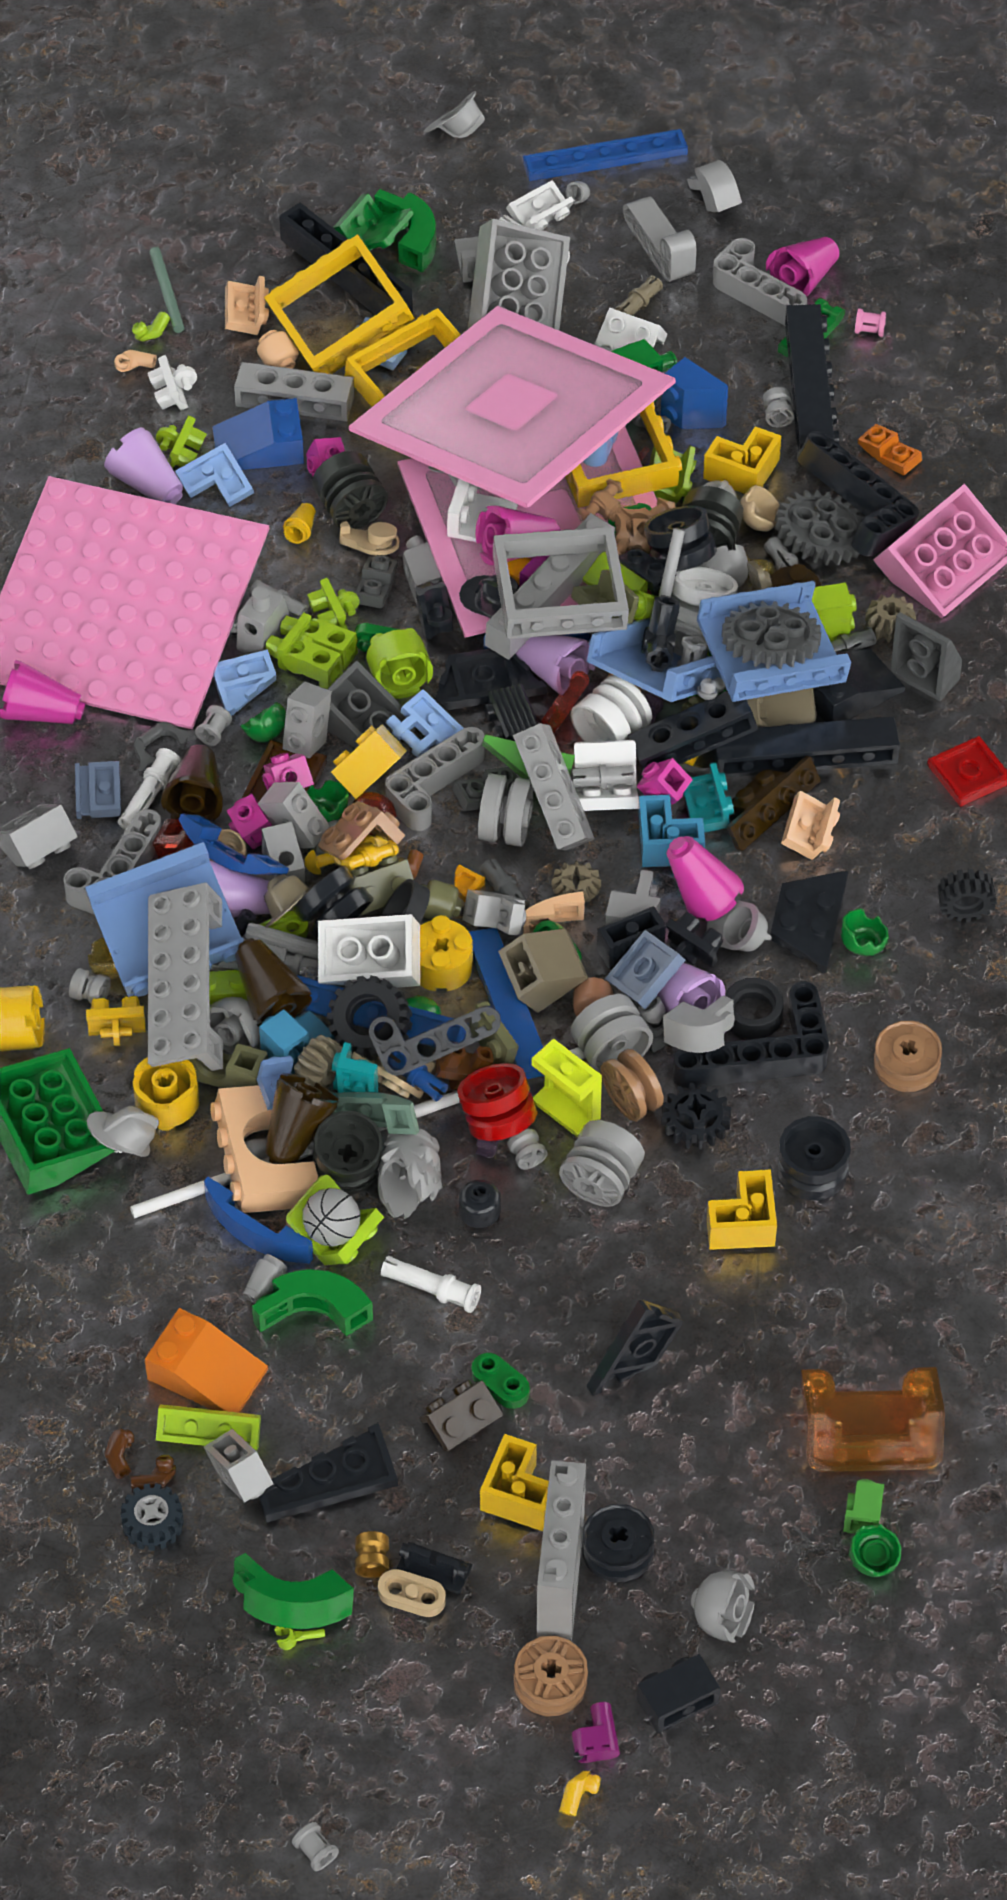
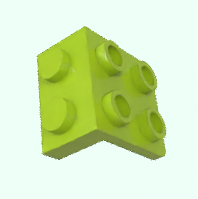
M321 1175L286 1216V1221L295 1232L312 1241L313 1253L324 1266L345 1265L358 1255L357 1249L361 1244L375 1235L378 1230L376 1226L382 1221L384 1216L377 1208L359 1210L361 1216L360 1225L356 1234L349 1241L333 1247L317 1243L305 1231L302 1220L303 1209L307 1200L319 1190L327 1188L340 1189L329 1175Z

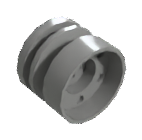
M589 1121L583 1126L575 1140L574 1148L569 1151L567 1159L563 1161L559 1175L566 1187L581 1199L599 1206H615L624 1196V1191L629 1187L630 1179L635 1176L644 1160L645 1152L641 1143L624 1128L607 1121Z

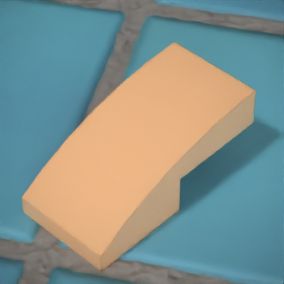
M583 891L555 896L526 909V922L523 926V934L533 933L537 924L544 920L553 922L584 920L585 901Z

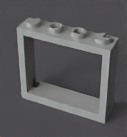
M613 527L566 529L562 531L494 536L493 561L507 639L627 630L629 608ZM606 551L615 602L515 610L507 559Z
M551 1460L537 1581V1638L541 1636H558L572 1642L583 1527L585 1525V1463Z

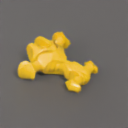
M368 834L346 859L341 860L328 853L316 856L315 851L312 850L305 857V866L313 874H321L320 867L334 863L338 866L345 865L352 871L360 866H377L383 858L393 857L398 854L399 849L398 845L392 840L387 841L381 837Z

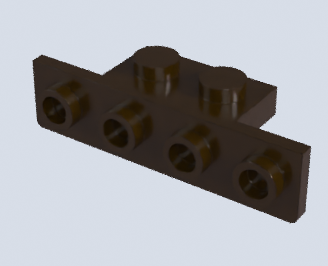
M806 755L787 773L765 769L759 772L756 778L745 788L736 793L732 803L734 808L733 815L738 817L727 826V829L737 850L744 851L792 807L794 796L798 792L802 791L807 794L820 782V777L811 756Z

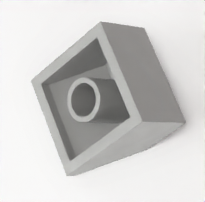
M39 804L0 827V848L16 866H28L29 869H32L45 862L44 856L54 852L57 854L68 849L71 846L70 841L78 836L61 804Z

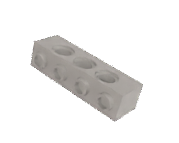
M242 362L234 386L235 404L237 407L254 408L267 401L297 398L299 415L347 422L354 400L353 377Z
M540 723L514 734L515 743L557 849L568 851L594 840V835L551 726Z

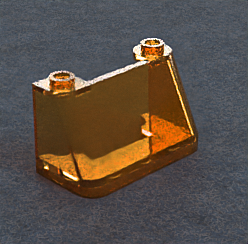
M919 1367L908 1371L903 1377L902 1390L835 1392L834 1378L829 1372L820 1369L801 1370L805 1448L807 1461L811 1468L823 1472L927 1470L938 1466L942 1461L945 1409L937 1367Z

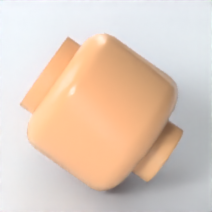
M271 330L259 339L257 354L264 365L290 369L295 367L299 350L288 333Z

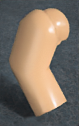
M130 349L117 355L114 359V365L121 372H128L138 366L154 369L157 356Z

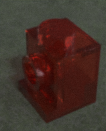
M166 819L153 841V846L160 859L192 847L194 843L184 831L179 819Z

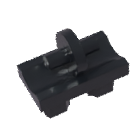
M426 582L416 586L415 593L423 637L429 640L438 633L453 631V614L449 607L446 585L443 582L435 585L432 582Z
M689 912L683 914L677 921L670 918L666 922V928L669 930L667 937L672 941L668 946L679 953L685 959V962L687 961L691 965H694L700 959L713 968L718 962L716 952L723 943L721 933L713 928H708L700 938L694 934L700 927V922Z

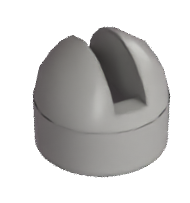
M575 181L567 185L565 193L567 198H573V204H578L588 199L590 189L586 183Z
M659 996L646 1009L640 1005L638 1006L641 1017L647 1023H659L666 1014L665 1005Z

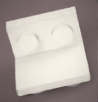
M609 308L594 345L612 351L645 338L654 348L656 342L664 344L667 333L660 325Z
M459 479L448 510L447 537L476 542L477 519L481 512L487 511V506L496 505L517 510L518 504L503 498L477 494V486Z
M618 740L574 743L575 769L599 768V765L606 764V767L634 766V785H607V789H601L600 786L576 787L575 790L583 810L639 809V796L636 787L635 741Z

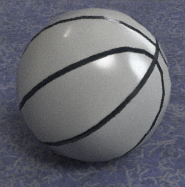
M327 1188L319 1190L307 1200L303 1209L302 1220L305 1231L310 1238L321 1245L333 1247L345 1244L356 1234L361 1216L358 1204L351 1195L341 1189Z

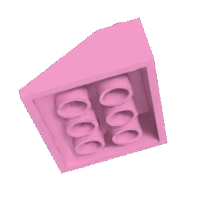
M963 484L873 560L894 585L937 616L943 618L1007 563V535L969 488Z

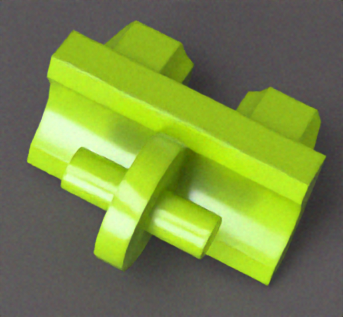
M189 415L180 434L176 431L177 427L174 425L159 428L155 438L160 444V449L162 451L172 449L168 458L172 469L175 465L183 467L195 460L198 453L183 446L185 444L199 451L207 433L193 427L196 418Z
M328 577L319 580L321 589L307 594L312 612L315 613L328 608V611L316 615L317 619L348 629L345 624L347 619L346 613L348 616H353L356 613L355 609L360 604L357 593L353 591L346 592L345 589H341L338 591L339 596L337 597Z

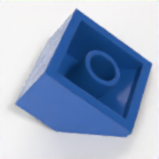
M686 357L664 373L674 377L676 383L661 395V416H666L670 419L671 423L681 429L723 428L726 425L727 384Z

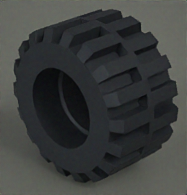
M370 975L369 979H366L364 976H358L356 982L348 980L344 983L346 987L343 990L339 988L336 990L335 994L337 997L335 1001L330 1000L328 1006L331 1008V1013H327V1020L331 1024V1026H328L329 1030L334 1035L337 1043H340L342 1047L344 1042L351 1043L352 1054L355 1052L369 1061H377V1057H379L370 1035L358 1034L353 1026L356 1011L368 1002L376 1001L384 1004L387 1009V1016L395 1019L404 1039L407 1040L409 1038L407 1031L412 1030L410 1017H413L412 1011L408 1007L409 1003L403 994L386 979L380 980L377 976ZM385 1022L384 1026L375 1034L380 1039H389L393 1035V1027L388 1022Z

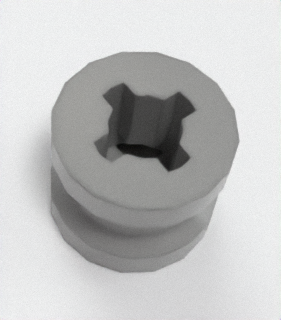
M529 1128L512 1136L507 1143L510 1152L516 1154V1163L521 1169L533 1168L542 1163L547 1156V1150L543 1144H539V1135L534 1129Z

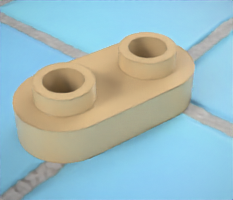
M399 1569L386 1571L379 1578L378 1595L381 1601L388 1606L424 1617L436 1616L445 1607V1590L435 1580ZM394 1588L401 1590L399 1594L390 1593ZM428 1598L434 1600L432 1604H424L422 1601Z

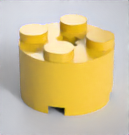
M443 915L436 916L433 920L420 925V986L430 991H436V988H447V991H452L463 986L469 980L472 973V937L461 924Z
M38 986L0 987V1051L29 1050L42 1047L45 1036V1018L40 1016L39 1008H43V1000Z
M146 1057L135 1068L133 1078L135 1107L158 1118V1129L169 1131L175 1126L188 1121L195 1114L200 1105L196 1071L189 1060L151 1067L148 1064V1057Z

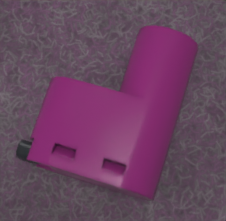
M608 1702L595 1703L590 1707L593 1726L576 1729L571 1734L575 1751L573 1753L574 1761H579V1763L609 1760L620 1755L611 1704Z

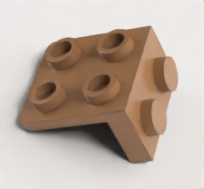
M356 801L343 811L342 818L335 826L328 828L323 833L318 847L323 852L344 860L370 832L387 841L392 840L396 844L405 835L398 828L400 822L389 812L384 814L377 807H371Z

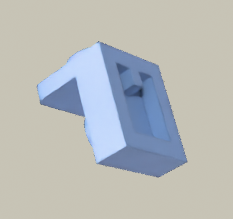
M291 1056L271 1057L261 1061L257 1082L267 1110H272L276 1084L280 1075L283 1073L292 1074L294 1062Z

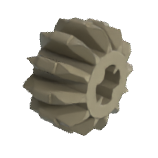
M893 593L888 598L881 594L878 600H871L865 615L867 627L869 626L874 631L877 641L885 638L889 644L894 639L896 615L899 612L916 620L913 603H906L905 596L898 599L895 598Z
M323 1035L311 1039L298 1056V1062L294 1065L295 1075L306 1078L304 1083L312 1086L317 1082L327 1088L330 1087L336 1072L332 1071L335 1053H341L343 1047L334 1039Z

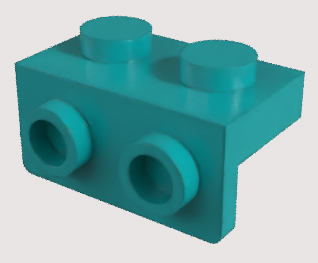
M711 763L710 774L691 777L693 780L683 794L689 818H703L704 833L727 828L730 824L729 815L734 814L731 796L725 797L724 791H727L724 772H718L716 763Z

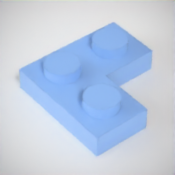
M226 443L175 471L190 498L215 484L229 507L254 494L252 486Z

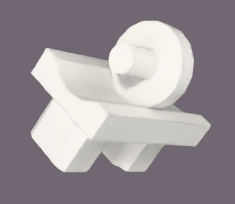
M166 355L159 357L160 367L148 372V376L155 390L166 385L167 387L155 392V398L162 410L176 404L180 411L188 408L182 388L184 390L192 388V385L197 381L196 372L192 367L183 364L179 365L177 370H175V368L170 367Z

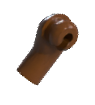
M122 1428L116 1429L111 1433L104 1452L105 1458L117 1479L125 1478L131 1473V1469L123 1454L125 1448H130L132 1446L131 1443H134L132 1431Z
M161 1455L156 1459V1467L150 1474L131 1476L132 1493L136 1487L143 1490L144 1484H150V1488H154L155 1483L161 1484L163 1489L176 1472L173 1457Z

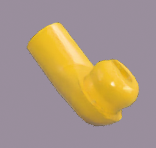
M582 1771L569 1780L564 1790L559 1812L576 1817L581 1796L585 1791L591 1794L598 1792L601 1783L600 1776L590 1774V1771Z

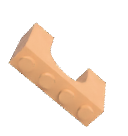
M259 1085L218 1089L216 1100L211 1102L210 1110L212 1120L217 1121L219 1127L217 1130L219 1148H224L225 1152L223 1159L224 1171L226 1174H230L232 1180L230 1183V1191L233 1192L232 1201H237L238 1209L243 1213L292 1209L318 1179L314 1161L272 1164L254 1156L247 1148L244 1139L254 1132L269 1130L272 1110H267Z

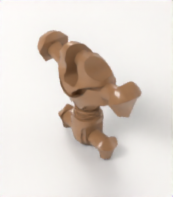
M609 478L606 480L608 486L604 490L596 491L591 497L590 504L585 509L580 507L577 512L581 515L583 521L590 513L593 515L599 513L605 520L609 519L615 522V540L618 556L636 548H640L647 554H650L651 549L643 527L653 516L676 508L675 502L658 497L657 506L651 510L645 507L641 509L623 508L620 505L621 502L613 497L616 493L623 492L621 482Z

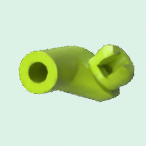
M159 312L151 325L146 326L142 321L135 323L132 327L135 338L144 342L160 337L170 321V316L165 312Z

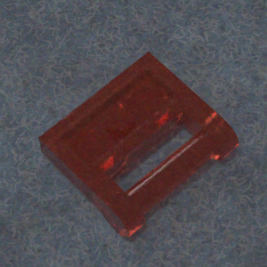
M583 671L573 673L569 680L570 684L563 695H558L540 722L550 725L553 734L589 684V677Z

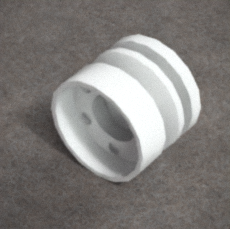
M615 675L604 679L600 685L593 689L592 693L579 701L570 713L572 724L584 742L629 740V734L636 732L640 728L647 727L652 720L651 708L640 690L632 683Z

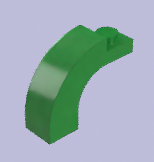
M379 189L374 195V202L383 215L411 208L414 212L413 216L408 220L409 225L405 228L407 233L398 242L399 263L423 273L433 260L436 252V221L432 210L421 198L410 192L403 199L395 194Z
M299 1270L281 1275L272 1280L273 1294L262 1296L252 1305L253 1324L260 1332H263L289 1315L300 1311H316L328 1316L345 1336L373 1320V1303L360 1287L339 1274L324 1270Z
M246 1553L234 1558V1575L232 1580L237 1591L244 1594L243 1609L263 1622L284 1628L310 1629L327 1626L352 1615L354 1588L333 1569L307 1581L291 1582L273 1577Z

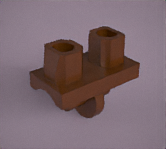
M479 1046L474 1053H468L465 1047L436 1059V1075L442 1079H449L450 1088L457 1090L460 1082L469 1074L493 1064L492 1050L489 1047Z

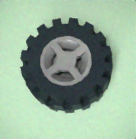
M156 1483L154 1488H150V1484H144L143 1490H140L138 1487L133 1489V1496L127 1494L125 1503H122L121 1522L125 1536H128L131 1544L137 1542V1546L140 1549L148 1546L149 1551H155V1546H160L161 1549L166 1548V1542L168 1541L173 1544L176 1541V1535L180 1536L184 1524L182 1505L176 1493L172 1495V1489L167 1486L162 1490L161 1484ZM154 1518L158 1519L157 1521L155 1520V1521H150V1522H148L150 1519H154Z

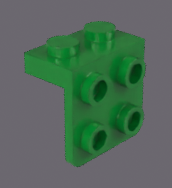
M366 193L355 201L333 228L347 239H351L358 234L369 251L378 247L384 249L395 241L394 236L399 231L409 225L408 220L413 216L414 212L411 208L383 215L370 194Z

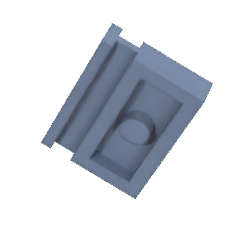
M119 761L91 762L89 766H80V763H75L77 819H82V816L89 815L91 818L121 816Z

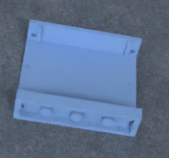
M814 581L774 588L768 587L762 590L739 592L733 595L701 600L697 622L732 702L847 681L851 660L847 653L836 655L812 602L815 588ZM761 601H764L767 605H772L774 601H777L778 606L781 607L786 603H789V609L800 607V613L809 612V618H816V625L821 626V642L818 653H813L812 659L805 658L804 664L794 661V667L783 664L782 669H779L776 664H771V667L766 669L763 663L754 667V661L752 660L743 663V656L734 658L733 651H726V645L722 644V625L725 622V617H730V611L738 612L739 606L748 609L751 602L756 606H760Z
M650 618L627 624V630L594 633L588 644L590 646L587 657L588 663L669 702L696 695L697 686L705 678H711L712 680L719 677L722 679L713 656H706L704 659L677 667V662L681 660L682 656L673 652L671 667H667L663 672L652 671V667L646 663L645 654L641 653L644 630L646 626L648 627Z
M204 842L85 887L87 897L127 997L133 995L140 997L148 994V897L152 894L207 882L222 899V927L216 929L209 928V970L216 963L222 961L228 963L236 960L235 953L238 950V946L244 941V938H241L211 866Z

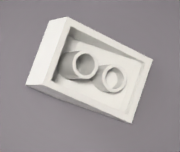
M412 914L318 921L319 984L345 985L344 983L348 980L356 982L358 976H364L366 979H369L370 975L377 976L380 980L386 979L396 988L420 986V924Z

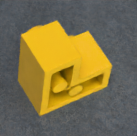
M756 426L744 445L716 436L704 455L703 479L708 481L726 480L735 491L743 494L755 485L763 487L780 460L782 436Z
M383 724L377 729L371 725L355 741L359 746L353 752L349 753L345 750L333 761L336 767L331 773L355 799L407 751Z
M771 1170L738 1171L737 1199L708 1201L707 1231L709 1250L775 1246L777 1220Z
M504 1434L480 1489L481 1511L543 1531L549 1481L532 1475L536 1467L537 1444Z

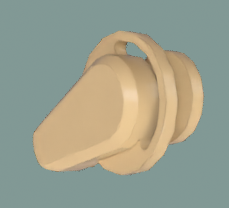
M347 521L340 524L339 544L373 556L387 555L399 548L400 540L397 536V528L390 523H373L368 527V530L350 528ZM392 539H394V540L396 541V544H395L393 547H392V541H393Z

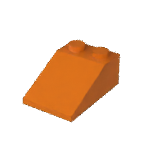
M178 1308L145 1358L147 1380L208 1409L238 1413L241 1412L268 1370V1365L210 1322L181 1308Z

